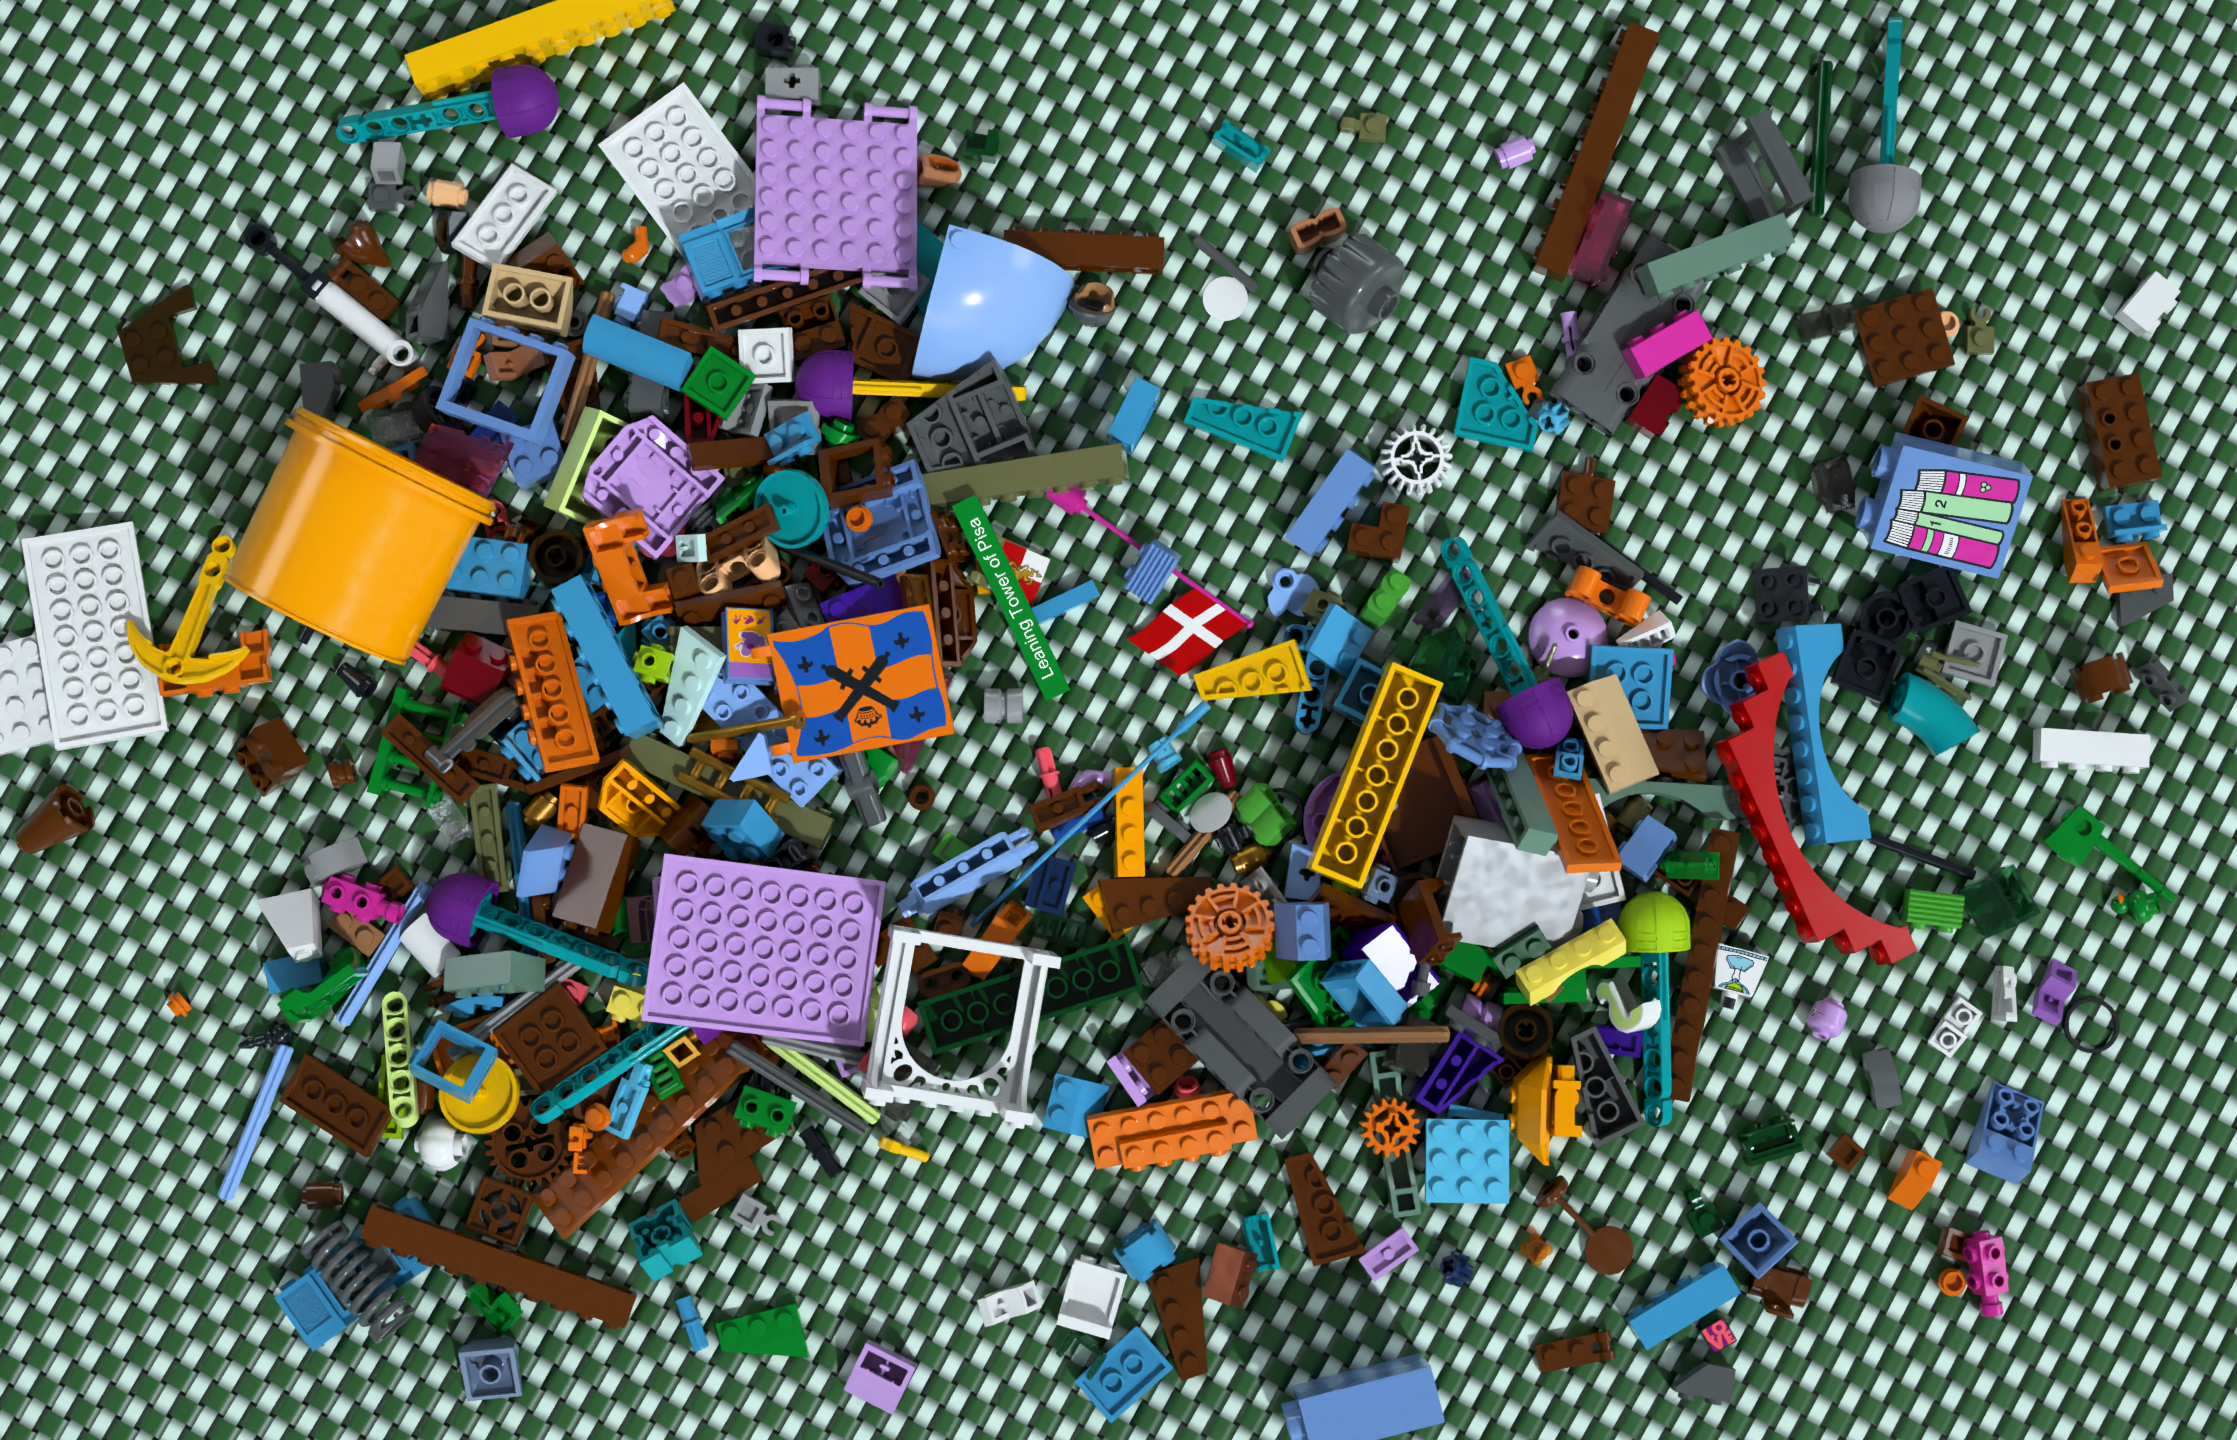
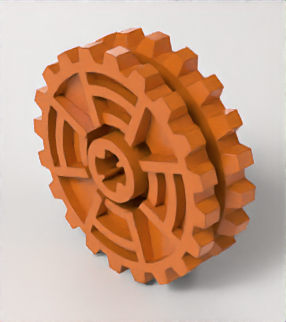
M1723 337L1720 341L1718 338H1713L1709 342H1705L1690 351L1692 355L1688 354L1684 357L1685 365L1680 366L1678 371L1682 374V378L1678 379V385L1682 386L1683 389L1679 394L1681 398H1685L1687 401L1685 404L1686 409L1694 411L1693 417L1695 419L1703 418V424L1709 426L1714 423L1715 428L1724 427V424L1730 427L1735 425V423L1744 421L1745 418L1752 417L1754 415L1753 410H1759L1762 406L1759 400L1765 398L1766 393L1762 391V387L1767 386V380L1762 379V374L1765 373L1764 368L1758 366L1757 363L1760 359L1757 355L1752 356L1750 354L1751 348L1749 346L1743 348L1741 347V341L1736 339L1730 342L1729 337Z
M1222 883L1217 884V889L1212 890L1210 887L1205 889V895H1197L1195 897L1196 904L1189 905L1188 913L1190 915L1185 916L1187 945L1192 946L1190 949L1192 955H1199V963L1202 965L1209 963L1210 969L1214 971L1218 968H1223L1224 973H1229L1231 969L1243 972V967H1255V961L1257 959L1263 961L1266 958L1265 951H1271L1273 947L1271 940L1275 939L1273 910H1268L1270 907L1268 900H1261L1260 892L1252 893L1250 892V887L1246 885L1238 888L1237 883H1231L1230 887H1225Z

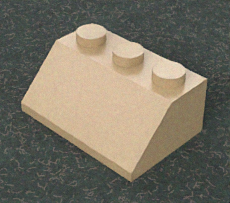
M493 263L482 316L495 321L499 325H509L515 328L567 337L573 312V278Z

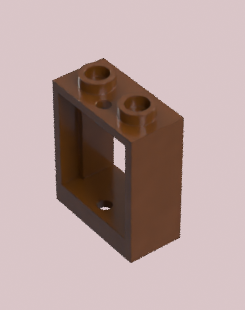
M880 438L818 450L821 486L825 491L831 509L893 497L892 487H895V477L890 469V462L893 460L892 450ZM874 453L877 484L841 491L838 460Z

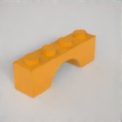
M1115 767L1112 769V789L1136 767ZM1142 769L1112 797L1115 809L1114 878H1141L1145 876Z

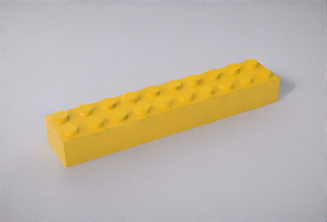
M556 0L404 56L414 84L427 101L430 99L434 101L444 98L447 93L455 90L458 92L465 91L472 84L480 81L483 83L490 82L495 68L518 64H540L549 56L567 54L574 47L592 45L596 42V39L605 36H617L621 33V30L630 27H642L646 24V21L655 18H667L676 9L672 0Z

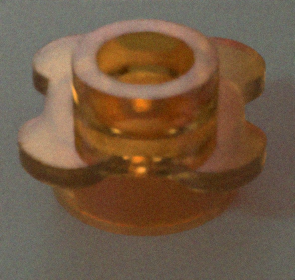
M1533 1233L1530 1236V1240L1520 1246L1519 1251L1521 1255L1527 1256L1531 1260L1533 1266L1538 1267L1547 1255L1552 1254L1553 1248L1550 1244H1546L1541 1240L1540 1234ZM1535 1247L1539 1249L1536 1253L1534 1252Z

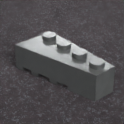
M1593 1021L1568 1032L1578 1081H1581V1094L1592 1142L1595 1148L1644 1125L1645 1122Z

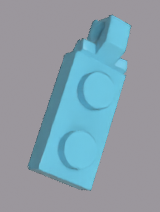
M640 1061L634 1065L632 1072H628L626 1077L621 1078L609 1108L611 1122L604 1130L622 1139L629 1140L649 1090L652 1065Z

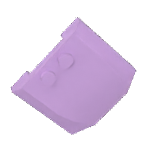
M652 415L623 427L590 465L582 498L605 518H611L617 512L641 508L650 533L644 540L634 541V543L656 560L692 515L722 483L725 477L716 469L692 471L687 449L688 445Z

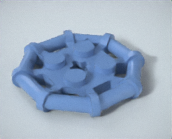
M1440 702L1434 706L1433 716L1429 719L1427 725L1429 730L1436 733L1444 743L1447 752L1450 754L1456 753L1475 763L1477 768L1482 770L1486 768H1502L1505 771H1510L1517 766L1516 759L1522 751L1521 743L1512 738L1503 727L1501 720H1494L1473 709V706L1467 703L1460 706Z

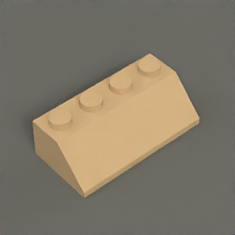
M1616 674L1591 681L1567 691L1573 706L1574 717L1608 795L1660 774Z

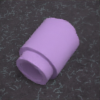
M1524 135L1499 144V148L1494 149V153L1501 169H1511L1533 160L1532 154L1536 153L1532 139H1526Z

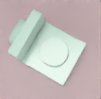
M705 534L675 535L677 562L707 561Z

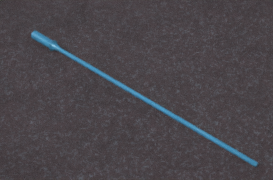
M1203 700L1182 721H1178L1176 729L1168 738L970 923V926L974 928L1174 738L1184 732H1188V729L1211 706Z

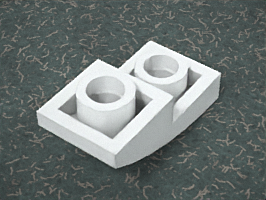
M1959 995L1932 1032L1928 1042L1951 1058L1967 1038L1966 1034L1983 1012Z

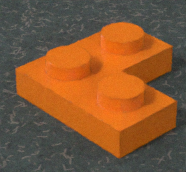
M422 365L356 404L362 413L370 408H373L374 412L389 403L391 404L402 398L404 395L401 391L406 389L409 393L421 386L422 384L419 380L427 376L428 373Z

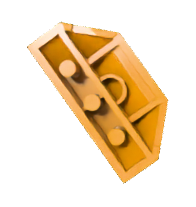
M622 758L603 778L597 808L633 837L660 836L658 834L660 830L679 811L682 805L630 760Z
M1548 1052L1530 1061L1513 1078V1086H1510L1508 1090L1509 1102L1512 1103V1113L1508 1114L1509 1130L1543 1165H1549L1552 1056Z

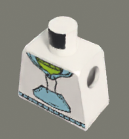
M1724 944L1719 945L1711 987L1722 991L1719 1007L1735 1010L1738 995L1743 997L1753 996L1769 956Z

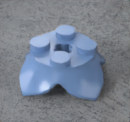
M1736 639L1724 646L1719 652L1716 662L1707 667L1701 678V687L1707 698L1719 704L1731 717L1732 711L1729 705L1754 693L1753 688L1747 681L1744 667L1759 660L1756 655L1755 649L1749 643ZM1736 675H1739L1740 679L1745 681V684L1740 686V689L1733 683Z

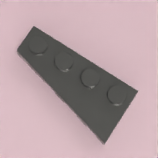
M1560 510L1527 541L1525 546L1526 549L1533 552L1536 549L1547 554L1546 558L1555 562L1559 559L1570 564L1573 570L1580 565L1592 568L1602 575L1600 580L1620 590L1627 591L1630 588L1632 589L1644 576L1642 569Z

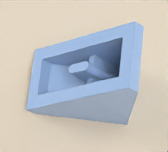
M758 733L730 776V780L735 782L775 773L765 733Z

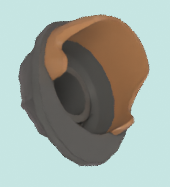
M1087 283L1079 293H1075L1070 299L1069 309L1073 311L1076 320L1085 327L1103 326L1109 321L1111 315L1116 310L1114 292L1103 283Z

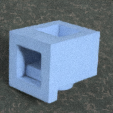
M622 283L621 289L624 293L616 298L613 306L614 314L616 315L614 322L628 328L630 325L636 327L637 320L642 319L643 310L647 309L651 298L646 292Z

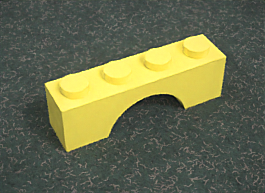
M1612 918L1516 970V985L1530 1006L1555 993L1559 985L1575 972L1591 965L1604 966L1626 954V939Z

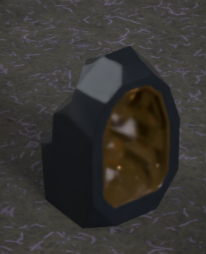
M439 212L436 221V237L438 247L443 254L452 255L458 251L452 247L451 242L469 220V212Z

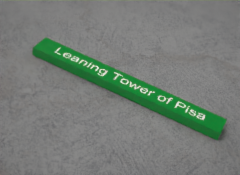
M977 494L952 505L954 513L1045 701L1069 691L1070 687Z

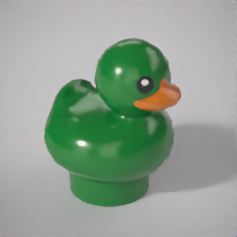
M2135 890L2130 893L2128 898L2122 893H2118V896L2114 897L2110 904L2111 909L2118 914H2124L2131 908L2133 920L2138 923H2147L2153 918V915L2161 913L2159 899L2155 892L2147 894L2142 890Z

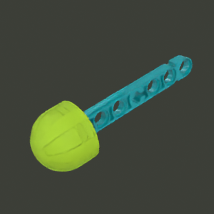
M1648 891L1636 895L1625 904L1619 916L1618 929L1626 939V952L1641 953L1642 1004L1651 1002L1654 998L1660 1000L1661 1013L1656 1024L1651 1028L1643 1030L1644 1092L1647 1097L1644 1099V1114L1650 1126L1659 1127L1668 1125L1672 1120V1100L1669 1099L1672 1092L1669 952L1691 949L1690 920L1683 905L1667 893ZM1653 971H1656L1658 974L1657 984L1652 980ZM1655 1053L1660 1057L1659 1067L1654 1062ZM1656 1080H1658L1661 1085L1660 1094H1658L1655 1090L1654 1085ZM1657 1107L1660 1109L1662 1114V1118L1660 1121L1656 1118L1655 1109Z

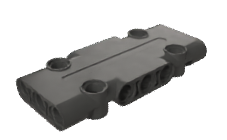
M1654 236L1647 237L1630 266L1623 270L1621 280L1611 287L1577 341L1579 347L1566 360L1565 369L1549 392L1555 400L1560 401L1565 407L1607 435L1614 434L1629 408L1638 401L1640 391L1650 384L1658 372L1657 370L1645 378L1636 380L1621 352L1629 347L1627 342L1639 335L1645 338L1652 334L1649 329L1659 323L1664 322L1667 325L1674 321L1672 316L1679 312L1676 308L1677 300L1682 303L1683 310L1687 309L1688 312L1695 311L1696 302L1708 284L1704 283L1703 279L1696 281V287L1684 292L1677 288L1673 290L1674 295L1658 300L1656 296L1647 300L1641 282H1637L1634 279V270L1646 263L1677 252ZM1578 359H1581L1585 364L1583 372L1577 367ZM1621 389H1624L1627 393V400L1625 402L1620 398Z
M1191 955L1145 1001L1171 1028L1172 1032L1184 1041L1186 1048L1237 1099H1242L1249 1106L1251 1112L1258 1115L1281 1140L1338 1084L1313 1059L1311 1053L1298 1044L1299 1041L1294 1034L1245 986H1240L1234 980L1231 973H1224L1223 968H1218L1214 971L1210 969L1209 963L1204 965L1199 963V955ZM1218 978H1224L1228 981L1229 988L1225 991H1220L1214 986V981ZM1180 1016L1187 1017L1191 1024L1190 1027L1187 1029L1178 1028L1175 1024L1176 1018ZM1296 1056L1304 1057L1307 1061V1067L1305 1069H1297L1293 1065V1058ZM1261 1094L1267 1097L1269 1103L1266 1108H1258L1254 1104V1097Z

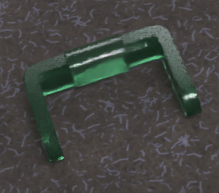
M1071 1331L1057 1350L1056 1355L1062 1357L1074 1339L1077 1338L1080 1344L1089 1351L1099 1355L1085 1376L1086 1379L1091 1380L1106 1360L1107 1355L1099 1348V1343L1087 1334L1082 1335L1077 1331Z

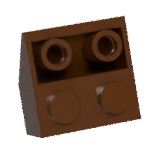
M550 231L512 255L506 262L509 266L572 277L573 291L585 284Z
M830 295L779 311L784 328L792 327L793 355L798 368L809 356L825 350L849 351Z
M281 717L255 727L234 752L239 765L244 768L251 778L252 784L263 797L297 776L310 762Z

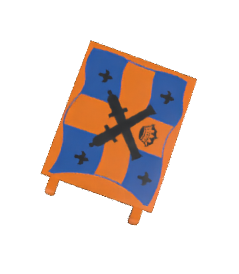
M930 604L767 634L769 645L757 646L750 651L751 657L754 660L772 657L783 716H789L792 711L799 709L803 710L806 716L805 728L796 730L793 726L786 727L789 741L774 743L770 747L772 756L791 753L793 763L955 734Z

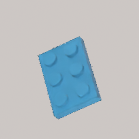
M1136 1325L1076 1378L1075 1383L1107 1420L1112 1423L1172 1370L1173 1366Z

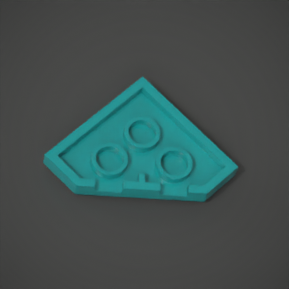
M1470 357L1453 436L1532 453L1538 429L1533 416H1530L1523 405V401L1513 386L1508 383L1497 362Z

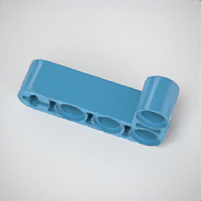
M1292 624L1285 629L1282 642L1289 641L1288 634L1292 631H1297L1301 634L1302 642L1298 644L1300 653L1306 654L1304 665L1312 688L1319 694L1318 701L1309 702L1305 699V691L1299 692L1294 727L1300 734L1310 735L1318 728L1330 668L1304 650L1316 627ZM1314 662L1320 663L1324 668V673L1320 676L1313 675L1309 670L1310 664ZM1301 706L1308 709L1317 708V712L1312 710L1310 713V721L1314 722V725L1311 724L1308 729L1304 728V723L1300 722V719H1304L1307 709H1301Z

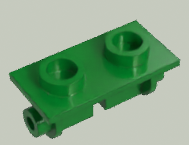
M1669 851L1666 858L1660 861V868L1666 871V878L1719 880V852Z

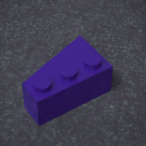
M1451 1028L1449 1030V1041L1440 1044L1408 1096L1432 1112L1439 1114L1464 1094L1467 1088L1476 1081L1481 1080L1485 1076L1484 1074L1505 1059L1487 1047L1484 1048L1471 1039L1472 1037L1464 1032L1459 1033Z

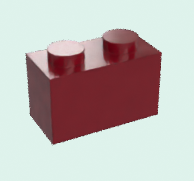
M1657 373L1624 423L1650 440L1656 434L1661 436L1669 425V422L1666 421L1671 412L1676 414L1684 402L1679 394L1683 389Z

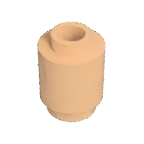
M437 179L436 181L429 182L426 198L434 206L460 210L462 205L467 204L468 190L465 189L463 183Z

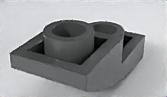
M1883 1047L1862 1053L1864 1078L1870 1082L1872 1107L1879 1111L1901 1105L1900 1085L1890 1049Z

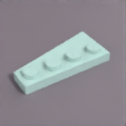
M682 626L680 628L662 716L665 725L660 727L659 730L660 733L678 747L686 745L687 736L691 734L727 656L689 626Z

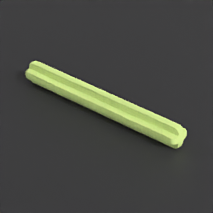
M767 1045V1047L869 1123L875 1124L881 1117L882 1112L879 1109L868 1104L867 1100L805 1054Z

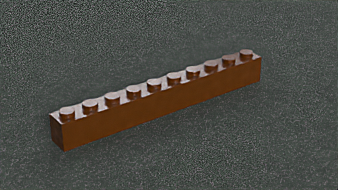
M1632 22L1629 23L1626 30L1621 28L1615 43L1620 45L1617 54L1611 53L1606 68L1610 69L1607 78L1602 77L1597 92L1601 93L1598 102H1592L1587 115L1591 117L1589 126L1583 125L1578 140L1582 141L1579 151L1574 149L1570 158L1569 165L1573 166L1570 175L1565 173L1559 189H1562L1563 193L1561 198H1555L1550 213L1554 214L1551 223H1545L1540 237L1544 238V242L1541 248L1536 246L1531 258V262L1535 263L1533 272L1559 282H1563L1660 35L1659 32Z
M375 1202L370 1207L359 1238L365 1239L364 1244L379 1249L382 1245L391 1248L392 1254L404 1258L408 1254L417 1257V1262L423 1265L433 1267L435 1263L444 1266V1271L452 1275L460 1276L461 1273L470 1275V1280L476 1283L486 1285L488 1281L497 1284V1289L502 1292L513 1294L514 1291L523 1293V1298L535 1303L543 1300L551 1303V1308L566 1312V1309L576 1311L577 1317L592 1321L593 1318L602 1320V1325L614 1330H618L619 1326L626 1327L637 1297V1292Z

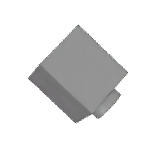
M374 142L370 169L375 183L403 185L406 156L401 142Z

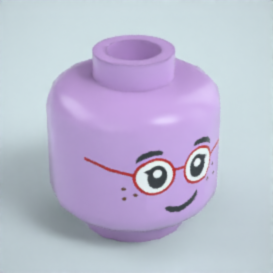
M1826 997L1814 1003L1807 1019V1025L1813 1031V1036L1821 1040H1828V1038L1839 1037L1848 1015L1841 1002Z

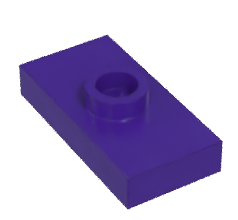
M1594 1023L1610 1054L1640 1058L1643 1030L1625 1033L1618 1031L1614 1025Z

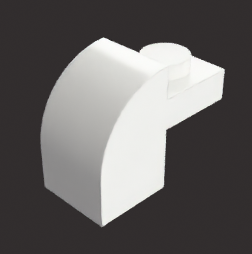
M1034 1280L989 1293L977 1300L985 1327L995 1325L1008 1318L1028 1314L1042 1307Z

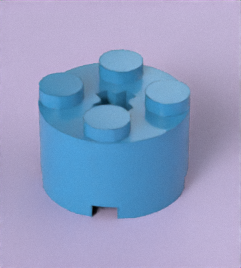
M1152 1219L1153 1225L1148 1226L1145 1222L1121 1240L1123 1246L1120 1249L1115 1246L1112 1250L1113 1255L1132 1280L1137 1279L1139 1283L1148 1280L1153 1275L1152 1270L1160 1264L1164 1267L1176 1257L1173 1254L1176 1245L1157 1219Z

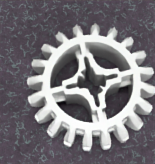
M1412 423L1409 429L1410 432L1404 426H1401L1399 429L1401 436L1393 431L1390 435L1393 441L1386 439L1384 445L1388 449H1382L1380 455L1388 458L1380 460V466L1389 467L1382 472V475L1388 476L1391 474L1392 477L1389 479L1388 484L1392 485L1397 481L1399 484L1396 491L1400 492L1403 486L1407 487L1406 495L1408 496L1411 495L1413 488L1416 489L1417 496H1421L1422 487L1430 494L1433 491L1431 484L1436 488H1440L1442 484L1438 478L1442 480H1447L1448 474L1443 470H1451L1452 465L1444 461L1451 460L1453 456L1450 453H1444V451H1447L1450 445L1449 443L1440 444L1444 436L1441 434L1435 438L1433 436L1436 432L1435 428L1426 433L1425 424H1422L1420 430L1416 431V425ZM1410 440L1409 453L1394 458L1397 447ZM1418 440L1430 445L1435 454L1433 452H1425ZM1414 451L1418 459L1424 460L1420 461L1418 468L1417 465H1415V461H1410V459L1414 455ZM1437 462L1435 473L1422 480L1423 467ZM1396 466L1409 469L1414 480L1402 475Z

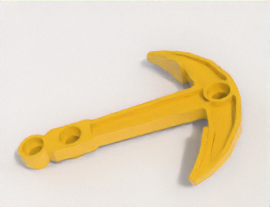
M222 535L213 541V552L207 555L198 577L199 584L173 643L167 652L157 649L151 641L145 638L132 619L127 621V637L132 652L145 669L164 681L182 685L206 683L227 674L241 663L250 652V649L244 646L228 652L208 654L209 659L194 658L216 594L224 583L223 576L227 574L226 570L230 564V558L234 556L237 549L236 544L230 537ZM226 547H229L227 551L223 552ZM220 571L216 576L213 577L215 572ZM181 668L177 674H174L176 669Z

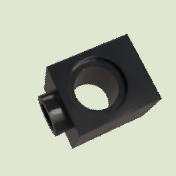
M759 22L754 45L757 56L789 61L790 52L794 53L796 47V37L793 36L791 27ZM776 37L783 39L782 43L778 46L770 45L771 40Z

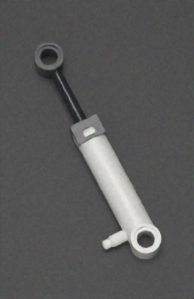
M253 224L245 230L244 242L254 253L259 256L271 255L304 282L299 288L380 354L371 364L368 373L375 376L388 361L401 371L408 372L417 367L420 357L417 350L410 343L357 302L316 268L312 274L306 271L277 247V238L268 228L262 224ZM265 235L264 243L256 245L257 238ZM408 350L407 359L398 361L399 353Z

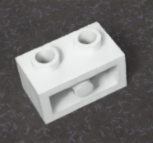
M2155 271L2142 282L2114 315V318L2137 337L2146 332L2151 334L2161 323L2158 318L2163 312L2168 314L2178 302L2175 298L2181 291Z

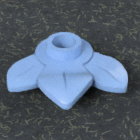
M1289 568L1277 570L1272 577L1273 589L1268 595L1269 609L1275 617L1282 615L1286 609L1294 615L1304 617L1301 610L1308 599V595H1310L1313 588L1319 590L1316 581L1307 574L1297 575L1295 571ZM1287 577L1290 580V585L1282 586L1280 579Z

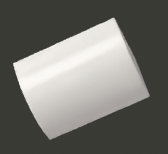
M426 913L415 920L399 938L434 980L444 973L445 958L461 956L459 950L450 940L443 938L433 929Z

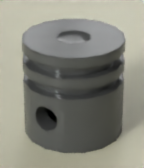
M709 502L696 511L686 523L693 532L696 531V534H707L721 527L716 520V509L714 507L711 508L712 505Z

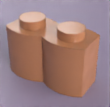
M1339 208L1327 209L1321 212L1315 219H1305L1296 223L1290 229L1289 240L1296 255H1305L1317 249L1320 244H1330L1339 240L1344 235L1347 224Z

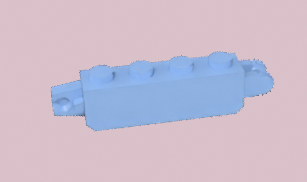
M1024 827L1009 835L1006 832H1000L915 879L910 884L912 890L907 893L908 897L897 903L902 915L906 918L918 912L919 915L926 913L927 916H930L939 911V909L948 906L1023 864L1022 859L1036 852L1039 848L1037 842L1032 840L1015 849V845L1026 840L1031 835L1030 830Z

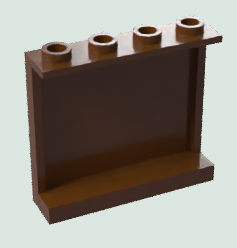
M1437 735L1420 741L1397 799L1398 807L1396 810H1393L1381 840L1385 851L1381 853L1386 867H1392L1394 873L1403 867L1443 852L1454 815L1481 820L1454 753L1450 754L1445 750L1446 746Z

